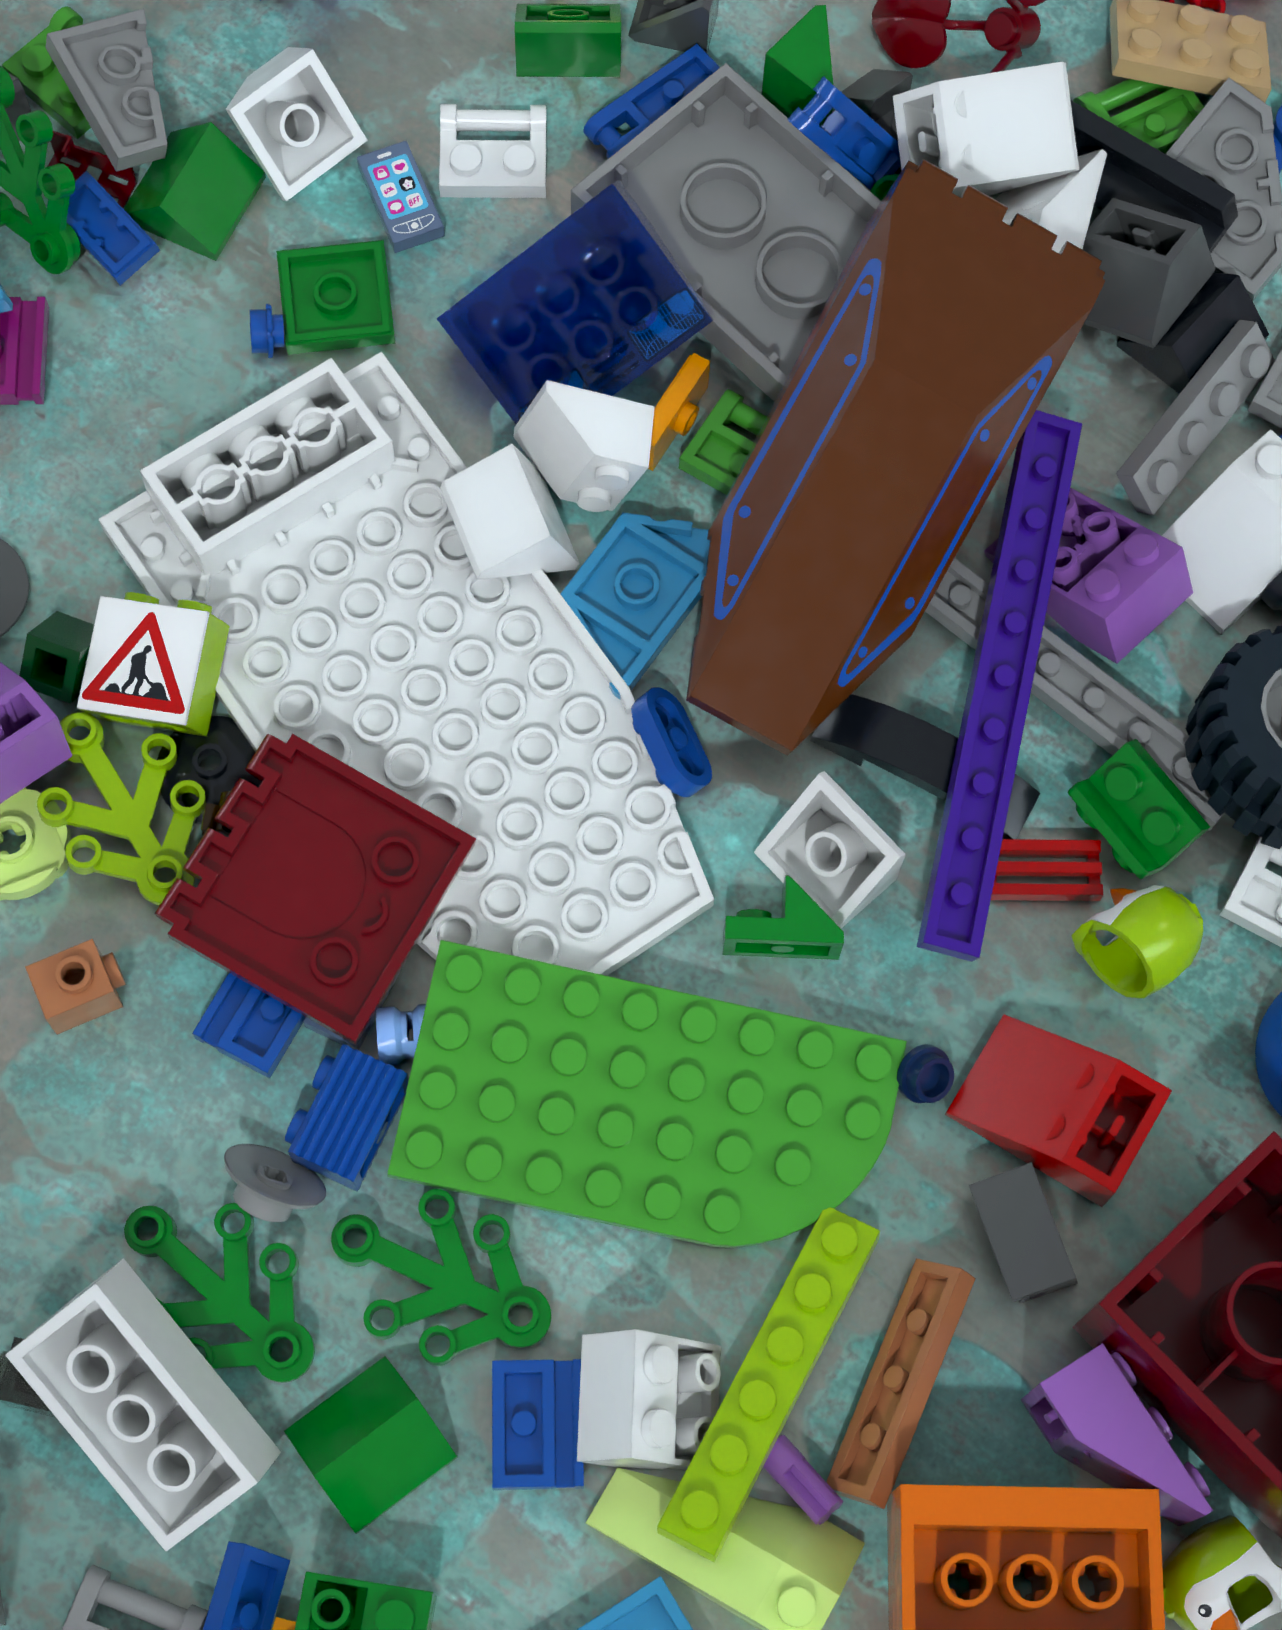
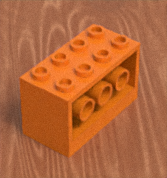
M900 1484L889 1496L887 1501L889 1630H1165L1159 1489ZM956 1569L961 1571L962 1578L967 1579L969 1582V1591L964 1593L962 1598L957 1597L955 1590L949 1588L947 1578L954 1574ZM1020 1571L1024 1573L1025 1579L1030 1580L1032 1585V1593L1026 1595L1025 1599L1021 1597L1020 1591L1015 1590L1013 1585V1577L1019 1575ZM1084 1573L1093 1582L1095 1590L1094 1595L1089 1596V1599L1080 1590L1078 1578L1084 1576Z

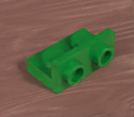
M1137 739L1126 742L1093 775L1086 780L1075 783L1068 790L1069 796L1076 803V811L1081 819L1090 827L1098 829L1113 847L1112 853L1119 865L1126 871L1134 873L1139 879L1146 878L1165 869L1210 828L1209 824Z

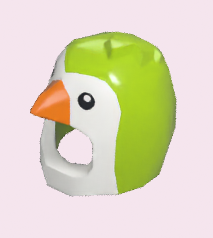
M1153 885L1138 891L1126 888L1110 889L1115 906L1106 911L1096 913L1084 922L1071 935L1076 951L1086 960L1095 974L1111 989L1125 997L1145 998L1163 989L1192 964L1200 949L1203 937V919L1196 904L1191 903L1182 894H1177L1170 887ZM1096 930H1106L1117 936L1105 946H1102L1096 937Z
M1228 1515L1201 1526L1182 1540L1163 1563L1164 1613L1166 1618L1173 1619L1183 1630H1247L1265 1618L1282 1612V1567L1272 1562L1259 1542L1234 1516Z

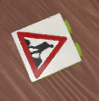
M126 592L124 599L100 596L77 709L104 721L207 737L216 695L215 689L221 671L230 626L211 614V606L196 601L178 600L177 607L159 605L158 598L135 592Z

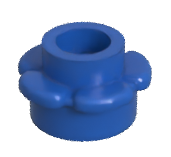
M266 304V309L249 310L252 354L268 353V358H273L274 348L284 347L283 314L272 315L271 305Z

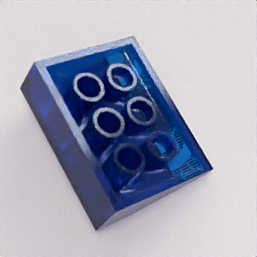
M620 180L610 184L436 318L515 424L518 423L547 380L613 396L714 320L651 222Z

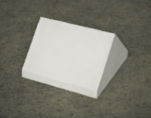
M513 444L504 447L443 481L440 489L477 580L529 575L541 569L544 573L576 570L580 564L544 477Z
M825 771L816 776L754 851L757 857L783 884L785 875H789L840 928H843L897 880L906 855Z

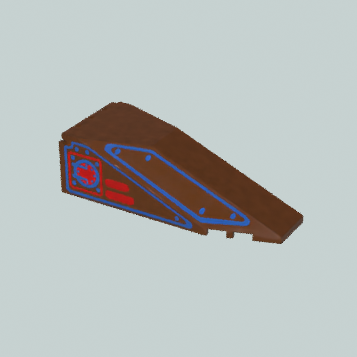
M924 159L919 167L911 161L907 162L867 222L708 530L707 540H710L706 576L701 582L700 596H703L699 632L694 638L686 701L787 756L912 636L1091 312L1106 281L1103 279L1105 272L1099 269L1102 260L1068 241L1065 242L1059 253L1052 250V247L1057 239L1056 234L1019 213L1015 215L1010 225L1004 223L1002 220L1008 209L1007 206L970 185H967L961 197L953 194L952 192L958 182V178Z

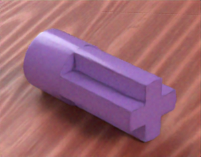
M785 1435L779 1436L763 1468L784 1488L816 1525H821L829 1519L834 1511L840 1508L844 1501L807 1462L806 1458Z

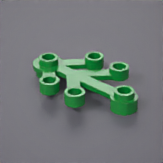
M0 66V149L6 161L5 164L0 160V187L20 200L28 213L27 216L16 209L11 199L6 194L0 192V227L7 226L30 243L33 258L47 272L61 274L68 271L80 256L78 236L74 229L66 223L70 195L75 190V179L71 170L65 164L58 163L45 168L47 146L53 137V127L49 117L41 110L22 114L16 120L17 135L25 145V154L23 153L5 110L14 101L15 89L13 81L8 72ZM42 193L48 199L47 208L41 196Z
M432 1189L427 1191L421 1197L418 1205L422 1221L428 1227H431L444 1266L381 1237L377 1225L367 1216L360 1214L348 1215L335 1225L331 1235V1244L335 1254L344 1264L352 1267H361L373 1261L431 1288V1290L395 1303L385 1299L372 1302L366 1308L363 1320L367 1331L374 1338L380 1340L390 1339L404 1326L462 1305H467L486 1314L482 1318L453 1330L436 1325L429 1327L423 1332L419 1340V1349L422 1357L431 1365L442 1366L449 1363L455 1357V1354L495 1339H500L506 1345L514 1348L533 1346L545 1337L550 1328V1305L540 1291L522 1285L508 1245L510 1242V1228L506 1220L499 1215L488 1214L481 1217L473 1229L476 1246L482 1252L488 1253L499 1292L475 1281L454 1222L456 1214L455 1203L452 1196L445 1190ZM434 1199L444 1200L449 1206L447 1214L439 1219L429 1217L426 1214V1207L429 1202ZM494 1224L502 1228L504 1235L501 1241L491 1245L483 1242L480 1234L484 1227ZM353 1228L363 1229L367 1233L365 1243L359 1248H350L344 1243L346 1233ZM517 1305L527 1306L533 1314L531 1321L525 1326L512 1324L509 1320V1313L513 1307ZM380 1309L390 1310L394 1314V1322L386 1330H377L372 1326V1316ZM435 1335L445 1336L450 1341L447 1353L439 1357L430 1355L426 1348L430 1338Z
M229 1203L222 1206L217 1211L214 1219L215 1229L223 1237L224 1280L176 1238V1223L163 1209L157 1206H143L131 1213L124 1227V1235L128 1245L142 1256L151 1258L159 1256L207 1299L176 1303H164L157 1299L180 1328L235 1324L252 1339V1341L211 1346L203 1339L189 1338L195 1346L203 1347L206 1353L205 1359L213 1369L256 1366L264 1377L280 1383L294 1381L308 1371L314 1359L315 1346L308 1330L295 1322L293 1276L298 1270L299 1260L293 1249L283 1243H273L268 1245L260 1255V1269L270 1279L268 1320L251 1305L249 1236L254 1229V1218L240 1208L237 1203ZM234 1212L242 1213L245 1218L243 1228L237 1233H227L224 1228L226 1217ZM147 1219L156 1220L158 1223L156 1236L150 1240H141L138 1235L140 1224ZM277 1252L287 1253L290 1258L288 1268L282 1273H272L268 1265L271 1256ZM288 1339L293 1344L291 1357L283 1362L275 1361L272 1356L273 1345L278 1340Z

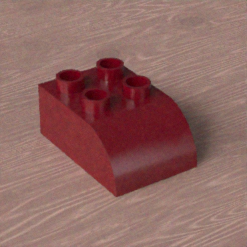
M1273 1131L1103 1296L1073 1328L1093 1349L1103 1343L1109 1354L1117 1352L1124 1358L1137 1381V1384L1132 1387L1133 1390L1149 1407H1154L1181 1440L1254 1515L1282 1539V1138Z

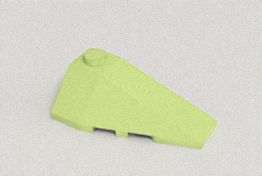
M621 1468L616 1469L586 1521L588 1526L758 1630H822L865 1545L864 1542L829 1521L816 1525L802 1508L748 1497L715 1562H712L658 1534L657 1525L680 1481Z

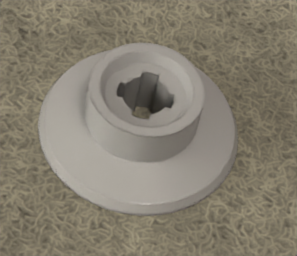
M238 1144L228 1148L224 1154L225 1168L230 1177L237 1183L233 1198L240 1208L256 1218L269 1222H284L289 1219L293 1209L315 1207L326 1197V1188L320 1177L314 1171L294 1163L289 1155L281 1151L256 1144Z

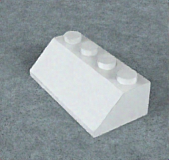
M124 1258L77 1294L5 1355L165 1551H168L256 1485L281 1453L279 1448Z

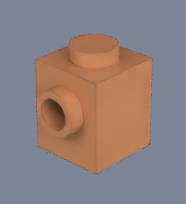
M93 939L25 966L45 1019L57 1035L123 1007L116 989L126 985L118 962L113 952L103 956Z

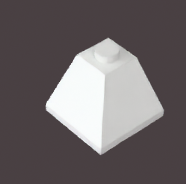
M287 47L247 76L226 108L227 113L282 201H288L368 141L313 49Z

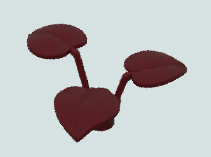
M877 0L872 11V25L886 53L896 63L907 68L930 66L942 56L947 45L945 29L984 31L988 43L993 48L1006 51V54L990 71V73L1004 71L1014 59H1019L1022 56L1021 49L1029 48L1037 41L1041 31L1040 19L1036 12L1028 6H1037L1047 0H1006L1011 7L995 9L990 13L987 20L981 21L947 19L951 0Z

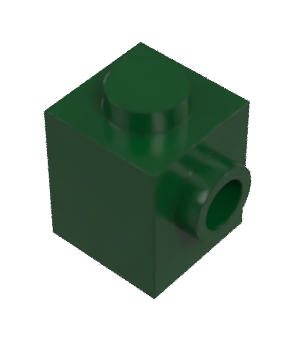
M59 611L53 613L27 633L19 676L26 680L34 691L71 704L80 695L94 624Z

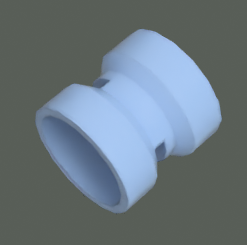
M418 1004L413 1011L402 1012L395 1006L377 1008L376 1030L379 1060L392 1066H398L403 1059L414 1058L426 1004ZM409 1029H413V1041H410Z

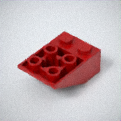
M1003 1014L945 1115L1024 1162H1032L1034 1168L1103 1207L1116 1193L1172 1090L1117 1058Z

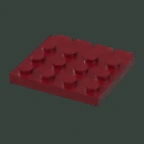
M293 733L287 743L267 734L245 768L249 774L262 781L261 785L258 788L250 782L239 778L214 817L219 824L231 830V833L226 837L208 828L183 867L184 871L200 880L198 886L195 888L187 882L176 878L154 914L172 926L168 936L173 941L356 1045L475 846L476 838Z

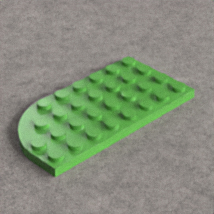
M441 940L387 1177L711 1247L737 1248L763 1244L791 1235L816 1222L822 1210L829 1207L836 1208L861 1184L873 1168L886 1144L891 1129L899 1087L897 1072L904 1058L907 1041Z

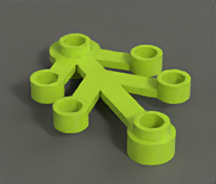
M76 712L64 717L60 721V725L72 753V757L68 760L74 763H83L110 810L73 801L71 795L65 789L51 787L44 790L37 800V808L41 820L52 827H60L67 824L127 839L139 856L134 857L101 850L99 842L94 837L79 835L72 838L66 846L67 863L71 870L81 875L97 872L136 882L141 895L147 901L156 905L161 904L176 878L194 886L195 877L184 871L183 867L188 861L185 852L195 819L203 813L206 799L203 787L192 780H183L174 785L170 792V803L174 814L162 847L150 828L166 773L177 761V749L174 740L163 733L152 734L144 740L141 747L144 766L134 798L132 799L103 751L104 734L99 720L93 715L84 712ZM78 726H84L90 730V734L82 740L71 738L69 733ZM157 746H163L170 751V754L162 760H155L149 756L150 750ZM184 793H193L199 798L198 802L192 807H183L177 800ZM61 800L67 806L60 814H50L45 811L46 805L50 801ZM88 847L95 852V855L88 862H78L73 858L74 853L80 848ZM163 867L171 868L176 872L175 878L167 883L157 881L154 875L157 870Z

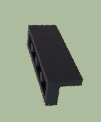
M1071 100L1077 156L1100 149L1107 153L1094 206L1103 210L1112 198H1116L1202 226L1211 254L1238 217L1235 194Z

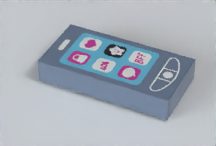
M407 140L357 157L359 171L394 253L445 236L443 223Z

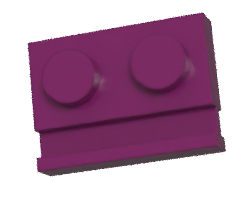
M9 297L13 302V310L0 313V405H19V401H34L35 404H44L49 306L45 297H37V301H22L21 297Z

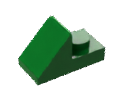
M785 875L782 888L781 918H771L772 914L770 912L759 909L741 910L736 913V916H726L722 955L839 960L844 945V931L789 875Z

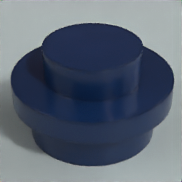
M930 1044L920 1045L912 1049L903 1058L898 1068V1089L905 1098L914 1103H934L944 1098L954 1082V1068L946 1053Z

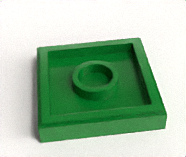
M384 240L276 251L285 343L288 355L396 344Z

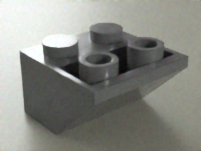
M1112 198L1089 226L1082 249L1102 260L1099 269L1105 272L1103 279L1106 280L1084 324L1154 348L1216 270L1202 226Z

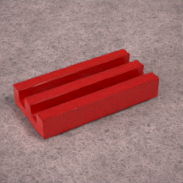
M1002 839L999 857L1086 858V862L998 861L991 900L1100 901L1104 895L1103 884H1101L1100 880L1102 862H1099L1101 840ZM997 876H1087V884L997 883Z

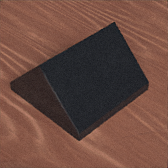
M1213 273L1154 348L1125 338H1121L1118 341L1117 347L1180 394L1239 320L1257 322L1265 341L1269 333L1240 276L1236 274Z

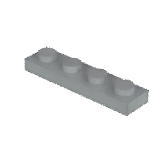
M1239 320L1117 471L1116 475L1137 512L1149 515L1156 513L1275 362L1257 322Z

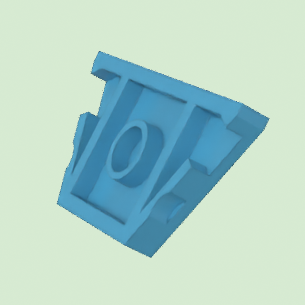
M623 512L561 592V596L631 691L702 597L700 596L701 582L706 576L710 540H707L708 530L692 528L693 522L675 519L656 521L650 516ZM610 682L609 688L613 695L621 700L620 693Z

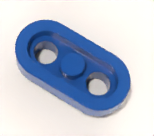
M651 688L632 705L631 714L634 730L641 736L656 769L655 774L661 785L665 784L672 793L681 797H691L710 783L712 779L710 762L679 700L663 688Z

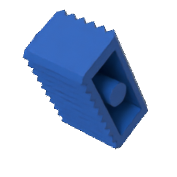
M342 1044L336 1058L327 1055L321 1062L312 1083V1088L319 1091L309 1111L300 1108L291 1120L285 1135V1141L291 1144L288 1153L292 1161L358 1191L367 1175L368 1169L372 1165L373 1159L377 1155L378 1149L383 1143L384 1137L388 1133L389 1127L393 1123L394 1117L398 1113L400 1105L404 1101L409 1081L408 1074L346 1044Z

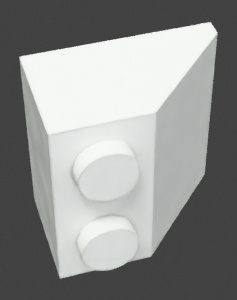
M547 380L515 425L513 437L560 499L577 503L580 508L591 512L613 511L649 468L655 407Z

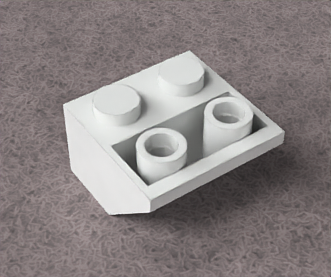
M637 1329L582 1335L577 1462L617 1468L686 1471L719 1409L721 1346Z

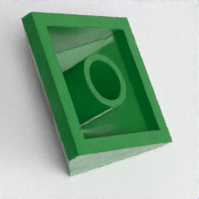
M517 4L515 14L516 77H620V4Z
M815 5L765 54L761 95L787 118L790 117L797 107L803 110L816 94L813 88L823 76L833 84L826 5ZM833 108L821 121V123L819 124L820 126L824 124L827 117L832 113Z
M212 122L172 131L167 138L165 158L152 162L124 210L143 230L216 261L265 180V172Z
M386 1356L284 1430L315 1479L355 1534L359 1533L458 1458L419 1399Z

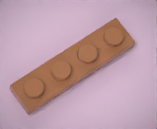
M916 1258L826 1481L839 1496L885 1509L976 1279L962 1268Z

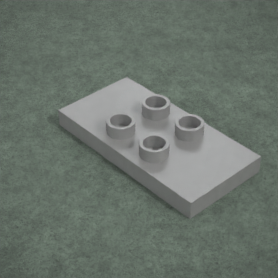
M725 63L571 189V214L665 301L682 288L689 287L706 312L705 320L694 328L775 402L867 222L881 201L839 163L802 134L787 120L788 118Z

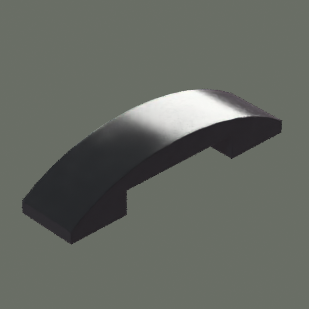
M854 694L845 699L815 729L810 740L811 742L859 766L866 760L946 801L958 737L901 710ZM1017 774L1014 776L1003 839L1018 838L1040 795L1035 788Z

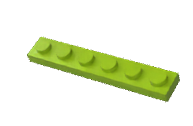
M829 1207L822 1210L657 1525L658 1534L715 1562L879 1241L880 1230L834 1208Z

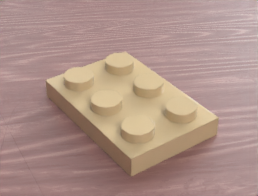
M1160 0L1112 1L1109 9L1113 76L1213 96L1224 82L1231 78L1261 101L1266 102L1272 89L1266 22L1255 20L1246 15L1233 16L1209 11L1197 5L1184 6Z

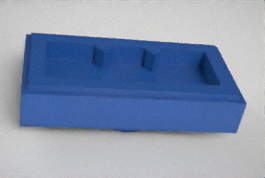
M88 171L75 180V190L70 195L66 223L74 229L80 244L121 286L155 256L160 249Z

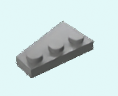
M144 9L47 33L45 48L116 172L163 159L167 150V139L159 92L155 89L152 72L153 57L146 37L147 22Z

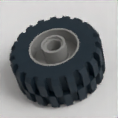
M1278 625L1273 633L1270 629H1262L1250 634L1245 642L1236 643L1225 654L1196 698L1195 706L1188 715L1185 728L1189 735L1185 742L1186 758L1189 763H1197L1191 774L1200 791L1207 789L1211 795L1208 804L1219 816L1226 813L1235 821L1232 827L1243 835L1247 836L1252 832L1262 837L1261 844L1280 849L1282 846V625Z

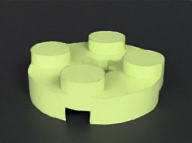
M26 787L0 804V844L4 842L2 833L6 830L13 829L17 836L26 834V840L20 845L19 851L9 854L6 850L0 851V901L19 900L40 893L49 887L55 879L63 876L69 866L65 853L66 846L71 840L69 825L52 827L45 824L41 820L37 808V800L41 793L36 790L26 789ZM54 800L50 801L45 807V811L50 814H60L62 812Z

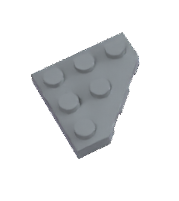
M1228 78L1167 151L1166 155L1235 194L1238 217L1214 248L1211 257L1216 269L1214 273L1239 275L1251 300L1254 301L1282 267L1281 185L1273 135L1272 108L1234 80Z

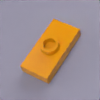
M696 353L689 355L655 406L648 468L652 471L676 435L685 436L692 428L698 416L699 407L696 405L708 388L710 361Z

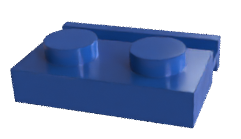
M228 973L192 1034L196 1040L209 1044L218 1049L222 1054L270 1079L306 1017Z
M573 1359L571 1361H492L493 1490L584 1489L583 1462H577L581 1359Z

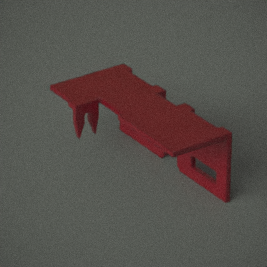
M53 131V137L50 142L54 155L47 167L58 163L65 164L71 170L75 180L85 173L89 166L102 170L97 182L111 197L119 199L117 203L124 209L137 185L133 167L116 172L107 155L74 145L72 136ZM64 157L81 164L79 167H75L62 162L61 159ZM110 175L128 181V183L123 185L108 178Z

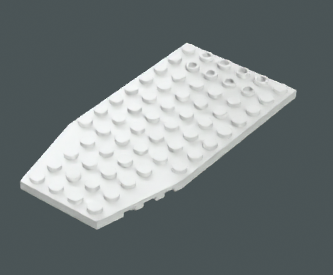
M382 351L344 374L334 360L330 358L141 469L140 473L146 491L99 518L100 525L147 595L158 598L159 605L177 607L178 600H190L207 604L212 607V615L230 626L221 671L215 690L217 697L256 752L267 734L287 743L293 733L476 838L475 846L417 941V944L436 960L440 941L444 940L608 976L713 907L714 897L688 832H685L672 792L665 784L661 785L655 774L656 769L641 736L634 730L631 708L635 700L630 688L542 569L529 575L476 579L440 489L444 480L463 471L467 467ZM610 682L620 693L621 700L613 695L609 688Z

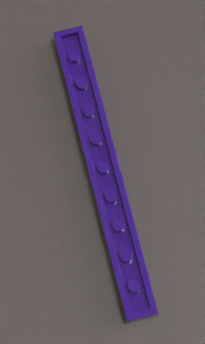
M1039 410L1035 411L1016 447L917 942L918 948L970 962L980 958L1082 429V423Z

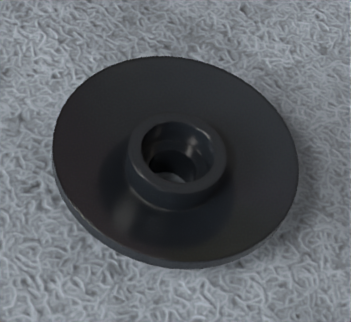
M211 716L207 737L173 732L170 735L176 744L177 761L166 773L161 796L171 810L170 792L174 785L183 780H192L199 783L205 791L206 803L219 805L221 792L231 791L239 778L250 782L258 788L261 785V780L245 770L255 751L232 718ZM162 746L157 760L165 759L170 754V751ZM214 755L221 759L219 766L213 770H205L200 767L202 760L208 756ZM184 793L179 796L177 802L183 807H192L198 802L199 798L193 793ZM204 811L195 819L194 823L202 824Z

